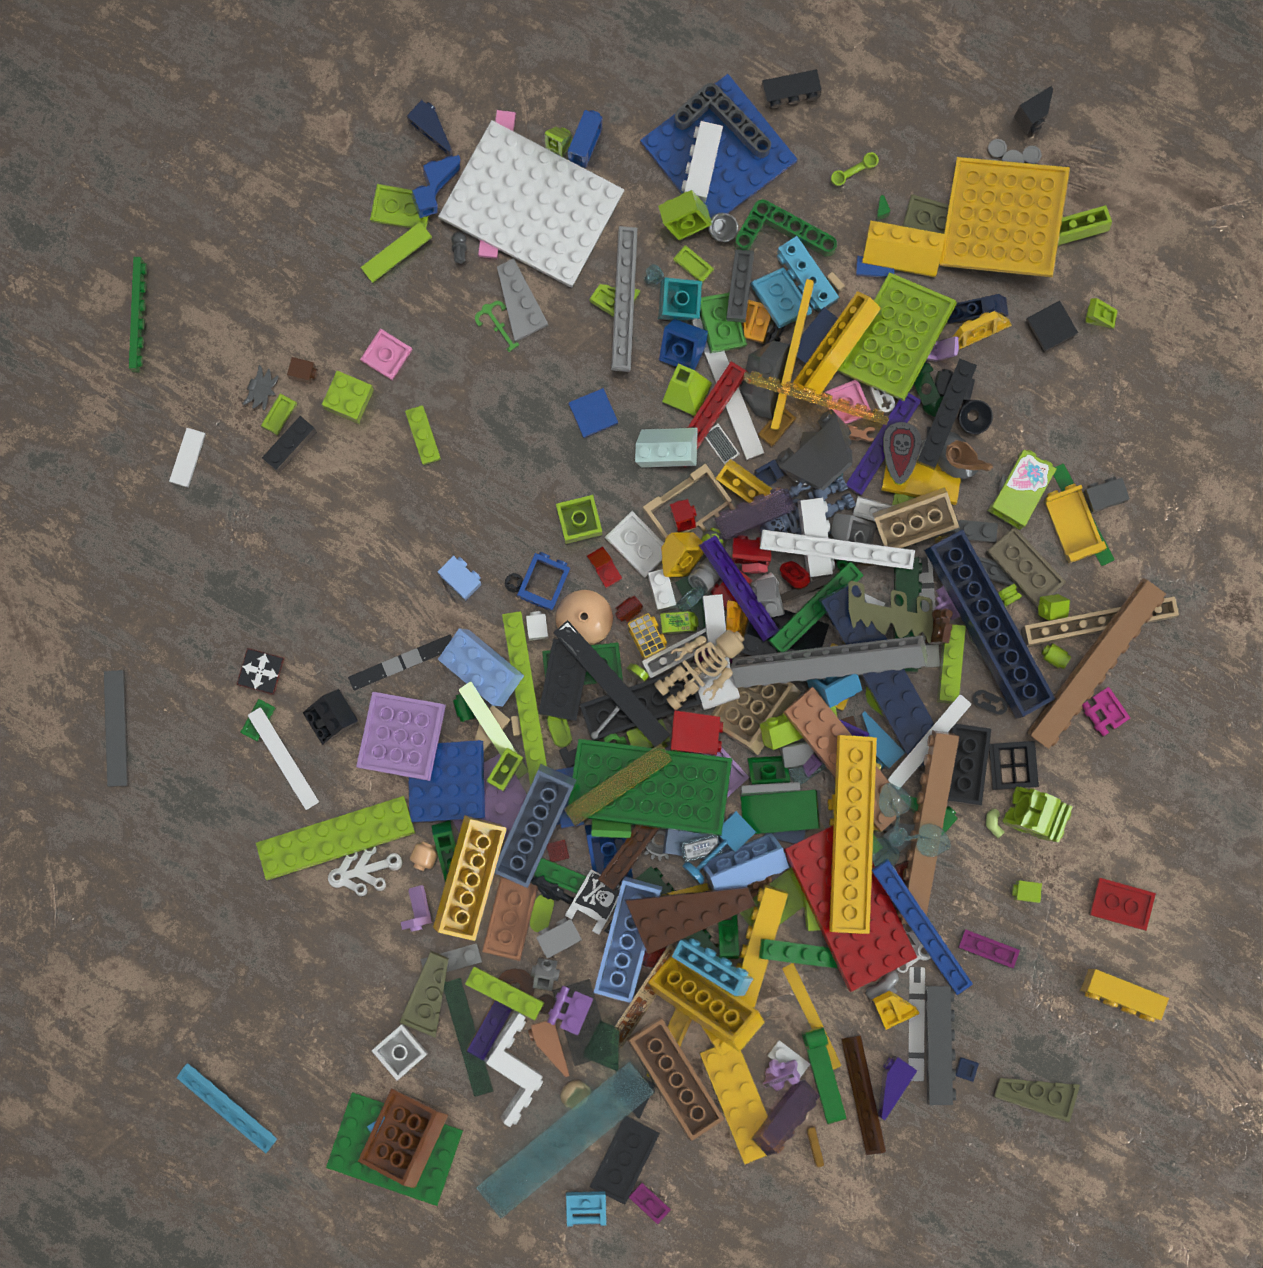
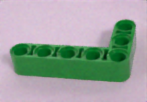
M764 199L758 200L754 204L735 240L737 250L749 251L764 224L791 239L797 236L804 246L825 257L833 255L837 246V241L833 236ZM764 207L767 212L759 213L757 208ZM775 216H781L783 218V221L776 222L773 218ZM755 223L758 228L750 229L748 224ZM797 225L800 230L792 231L790 226ZM814 234L816 239L809 240L807 235ZM746 239L749 243L747 245H741L739 243V240ZM830 243L833 248L825 249L823 244Z
M818 1026L801 1031L827 1125L846 1120L845 1110L826 1046L828 1045V1039L824 1027Z

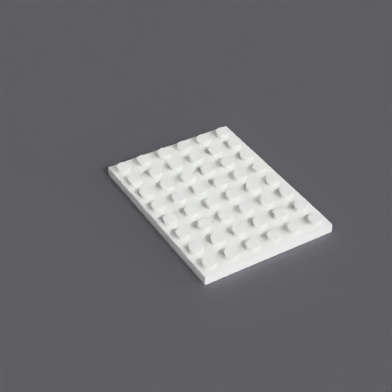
M491 120L440 212L439 219L572 288L622 197L624 189Z

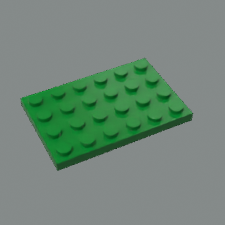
M352 1092L326 1168L438 1206L463 1130L444 1124L416 1187L404 1186L358 1161L371 1134L367 1126L378 1119L384 1103Z

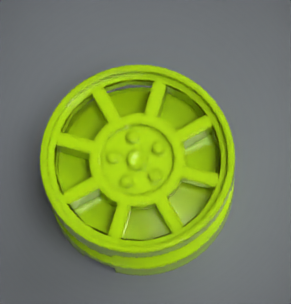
M1015 583L998 592L1005 607L1022 597L1017 592Z

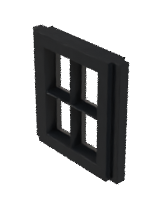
M1035 741L994 743L989 745L992 790L1015 789L1016 786L1023 788L1039 787ZM1025 748L1026 763H1015L1014 749ZM1010 749L1012 764H1001L1000 750ZM1016 767H1026L1027 781L1017 782ZM1001 768H1012L1013 782L1003 783Z

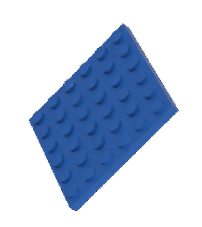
M729 74L725 75L715 84L771 141V148L767 157H756L711 109L707 110L685 130L678 129L675 126L674 114L640 140L641 145L682 194L684 193L681 191L683 180L688 179V174L685 173L687 163H691L693 157L689 155L691 145H695L697 138H693L695 128L700 127L701 121L723 126L707 200L704 203L708 208L710 219L718 213L729 214L798 160ZM712 91L705 93L709 97L715 96V93ZM695 103L692 105V107L694 109H700L701 105ZM724 104L718 106L721 110L728 109ZM680 116L678 118L682 122L688 120L686 116ZM733 118L732 122L738 124L741 120ZM746 131L744 133L747 137L754 136L753 132ZM763 144L757 146L759 150L767 149Z

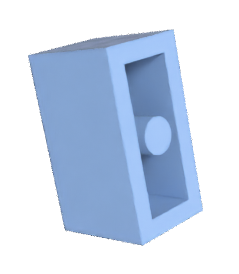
M453 555L438 571V575L466 601L482 585L479 581L481 577L474 570L470 572L466 568L467 563L461 557L457 559Z

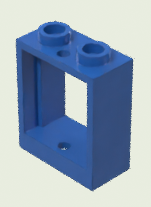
M594 110L584 111L568 149V160L585 169L602 131V116Z
M535 553L516 597L552 612L570 567H567V563L557 559L555 562L549 559L550 556L545 553ZM537 561L563 571L551 601L525 590Z

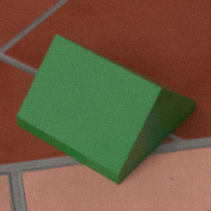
M781 756L747 758L749 785L790 783L789 770L784 767Z

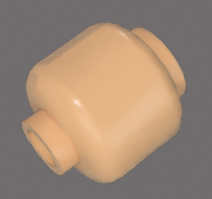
M423 841L421 844L417 843L410 856V861L415 863L413 867L424 871L425 868L432 869L438 857L435 850L436 847Z

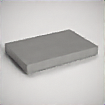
M800 783L744 785L740 788V797L800 791Z

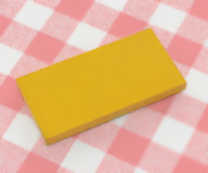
M916 462L908 480L902 485H897L891 478L887 465H885L881 490L919 497L945 487L951 504L956 505L961 478L950 476L942 471L938 464L934 470Z

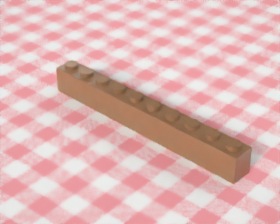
M1144 578L1141 580L1054 695L1055 699L1048 703L1027 731L1029 735L1048 749L1058 742V736L1062 731L1068 729L1073 716L1081 712L1082 704L1093 696V690L1105 680L1107 671L1115 667L1118 662L1117 658L1121 653L1124 654L1127 651L1132 638H1136L1140 634L1142 625L1152 618L1154 609L1161 606L1164 602L1166 593Z
M932 730V734L928 736L927 740L929 751L924 757L925 773H922L920 779L922 789L917 795V804L919 805L918 811H915L913 817L915 827L910 834V842L912 844L906 856L908 866L903 872L904 884L926 916L959 736L956 734ZM897 909L896 912L901 921V924L908 925L906 920L903 918V916Z

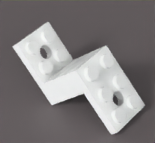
M517 1011L513 1012L484 1059L486 1064L520 1085L517 1093L500 1117L503 1123L509 1127L518 1122L521 1117L520 1111L523 1107L527 1108L532 1100L530 1096L533 1091H538L543 1083L541 1080L543 1076L540 1072L505 1050V1048L509 1049L515 1040L513 1036L516 1031L520 1032L526 1023L524 1021L526 1017Z

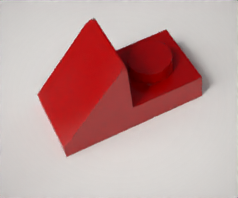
M603 546L587 555L588 560L606 589L622 580L612 558Z

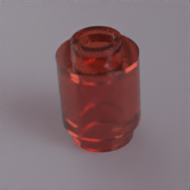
M634 595L615 608L617 612L614 614L620 622L625 621L628 623L641 612L643 605Z

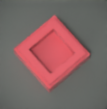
M760 563L742 564V571L748 574H762L768 572V566Z

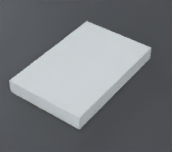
M633 511L605 536V539L644 578L662 562L661 547L664 543Z

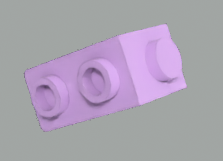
M954 336L936 341L927 360L937 362L957 356L959 350L958 337Z
M423 885L409 889L415 919L401 922L402 930L410 928V931L413 932L421 930L422 925L432 923Z

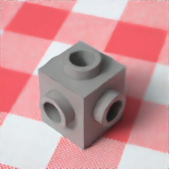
M538 958L537 965H533L531 976L534 977L533 988L552 991L554 981H558L560 970L556 969L557 961Z

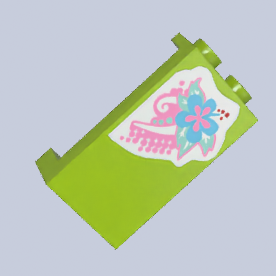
M1023 450L1019 453L1018 459L999 494L987 510L1019 530L1026 526L1056 471L1051 462L1041 460L1030 450Z

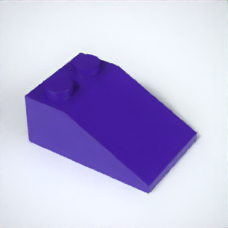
M896 1056L889 1057L883 1065L885 1069L882 1075L878 1116L883 1120H886L918 1071Z

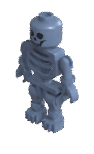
M839 476L824 491L815 489L813 494L815 498H823L825 501L828 498V494H834L836 490L842 492L848 489L843 476ZM798 482L795 487H790L787 493L780 495L778 502L784 504L779 508L781 515L775 512L764 517L761 521L762 526L759 527L761 534L762 530L787 533L788 528L790 533L802 535L799 510L793 504H798L797 501L799 499H790L794 496H799L801 491L807 490L811 486L805 487L802 486L801 482ZM812 492L806 493L808 499H814ZM847 493L841 496L842 500L835 501V504L831 505L828 503V512L825 513L826 518L833 516L834 512L838 510H844V507L848 510L855 507L856 504L851 494ZM788 507L792 508L794 512L792 513Z

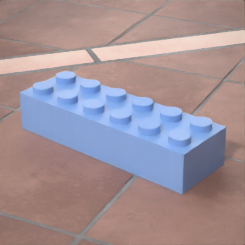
M624 877L594 993L631 1003L633 1000L646 949L625 899L660 897L662 886Z

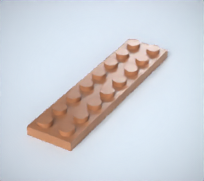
M811 687L783 713L836 778L837 735H852L817 691ZM876 766L874 827L879 832H882L909 806Z

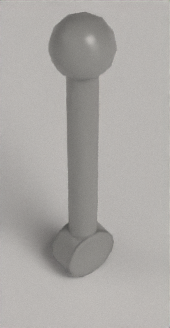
M618 706L602 725L591 733L593 739L598 738L601 730L620 710Z

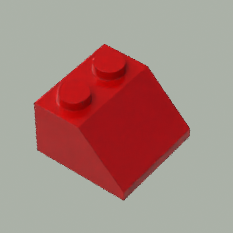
M739 535L737 538H733L731 559L735 564L760 563L769 566L771 550L760 549L761 537L751 540L748 539V536Z

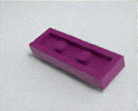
M964 929L958 946L960 949L1010 968H1014L1020 952L1016 948Z

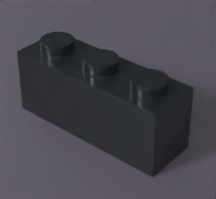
M817 69L762 80L761 84L765 106L771 108H778L786 103L790 105L797 104L801 100L806 99L813 101L818 99L822 92Z
M299 416L266 452L262 459L275 472L280 474L317 433L315 428L302 416Z

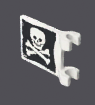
M591 869L565 916L572 919L577 910L597 920L592 931L599 935L617 903L621 886L619 885L615 891L611 890L598 880L601 874Z

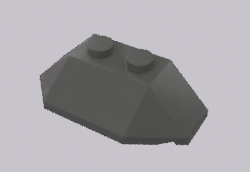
M772 341L748 356L745 369L748 373L743 379L740 392L755 415L773 419L790 344Z

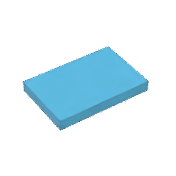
M784 267L751 282V287L778 328L797 320L803 295ZM810 306L808 307L807 315L812 313Z

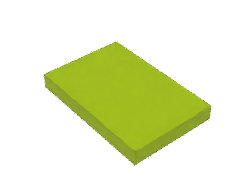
M377 184L370 217L371 222L411 229L421 221L424 227L427 228L429 216L419 218L412 199V190Z

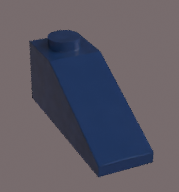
M421 100L407 115L408 122L445 154L452 156L451 146L436 114L435 107L431 103H425Z

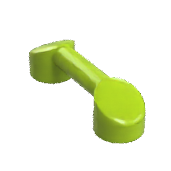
M869 152L863 157L862 162L844 172L841 170L833 172L831 175L832 184L838 187L842 186L848 177L865 168H874L878 164V156L873 152Z

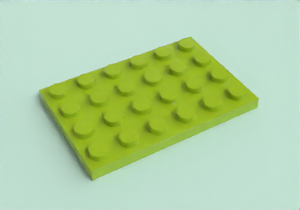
M889 272L874 300L881 307L880 311L837 372L904 401L957 302L952 298Z

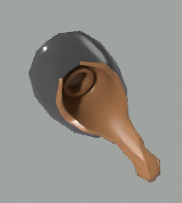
M950 431L937 462L942 471L954 478L966 479L974 476L978 470L990 471L993 469V464L978 460L975 450L958 434Z

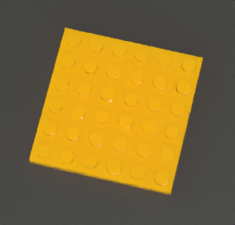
M957 157L940 266L1053 277L1070 167Z

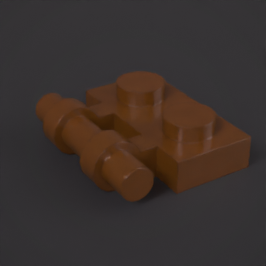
M933 610V631L930 645L949 643L952 624H949L950 617L953 615L951 610Z

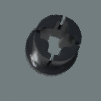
M516 573L508 575L505 579L506 589L512 593H517L523 578ZM512 578H514L515 580L519 579V581H517V587L513 584H510Z

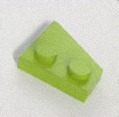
M599 284L590 297L589 302L614 317L615 287ZM639 289L634 291V301L641 292Z

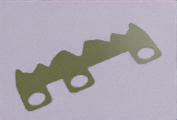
M849 582V613L853 629L860 619L867 628L872 621L876 629L885 635L890 623H892L899 638L906 636L912 629L914 636H918L923 632L927 642L930 644L933 631V604L930 598L918 596L917 613L907 611V596L904 592L891 591L890 608L866 603L864 585L859 582ZM854 585L860 587L862 592L860 597H855L852 594V587ZM899 594L903 597L904 603L902 606L895 604V595ZM922 600H926L929 603V611L924 612L920 608Z

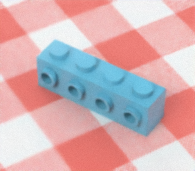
M797 236L778 248L777 259L782 265H786L788 268L787 273L792 280L795 279L799 284L798 289L802 295L806 279L813 280L814 287L809 305L814 311L817 310L820 313L824 307L827 309L838 302V294Z
M681 939L672 955L674 959L732 995L745 996L753 980L748 975V971L732 966V962L726 958H719L714 950L701 947V943L696 939Z

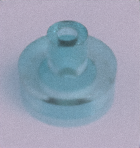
M652 264L646 269L647 276L644 279L648 284L650 282L658 284L664 279V274L657 265Z

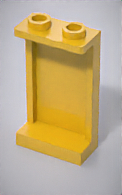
M1076 484L1065 487V491L1058 493V490L1047 494L1048 497L1044 499L1068 564L1107 549L1105 542H1102L1088 508L1082 492L1083 487L1082 485L1076 486Z

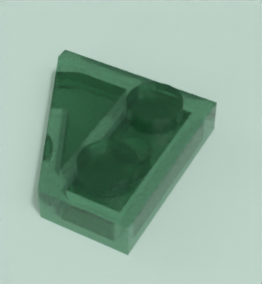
M600 1021L583 1052V1056L618 1071L619 1029L604 1021Z

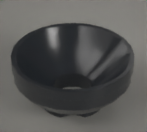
M970 400L960 408L958 420L960 426L966 432L980 434L990 427L993 421V412L986 402ZM971 410H976L978 413L974 421L968 419V413Z

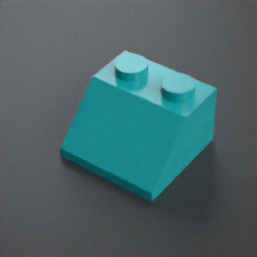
M665 277L660 285L658 319H677L679 321L700 319L702 281Z

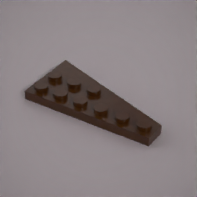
M748 887L662 895L651 898L643 897L641 899H625L648 954L755 906Z

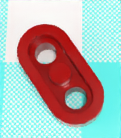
M789 561L780 566L782 578L793 587L804 588L810 583L808 571L798 563Z

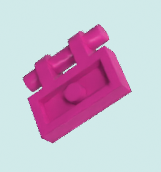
M1109 687L1092 697L1096 703L1094 706L1091 707L1088 701L1082 704L1085 715L1090 717L1095 725L1094 728L1103 737L1109 733L1105 727L1106 725L1110 724L1113 729H1116L1130 719V716ZM1099 709L1106 718L1103 721L1095 713Z

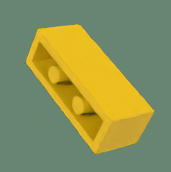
M732 459L725 464L716 477V480L761 512H763L777 493Z

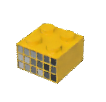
M649 613L629 622L627 626L643 660L666 649L665 646H667L663 633L659 634L657 631L659 625L655 617H650Z

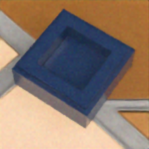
M959 1057L955 1070L956 1076L974 1082L979 1063Z

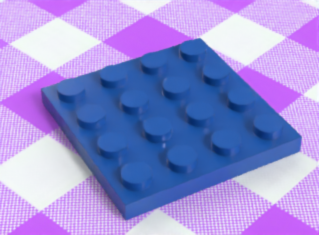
M482 740L438 743L430 781L409 777V814L412 823L463 820L464 815L477 819L485 818L484 747Z

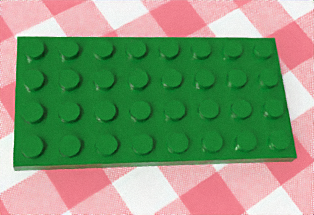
M578 739L572 777L576 779V783L569 796L567 816L722 836L732 758Z

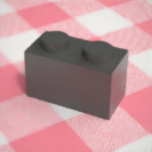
M1116 477L1106 479L1104 484L1098 485V482L1087 486L1088 489L1083 492L1090 513L1125 503L1130 499L1123 478L1116 479Z

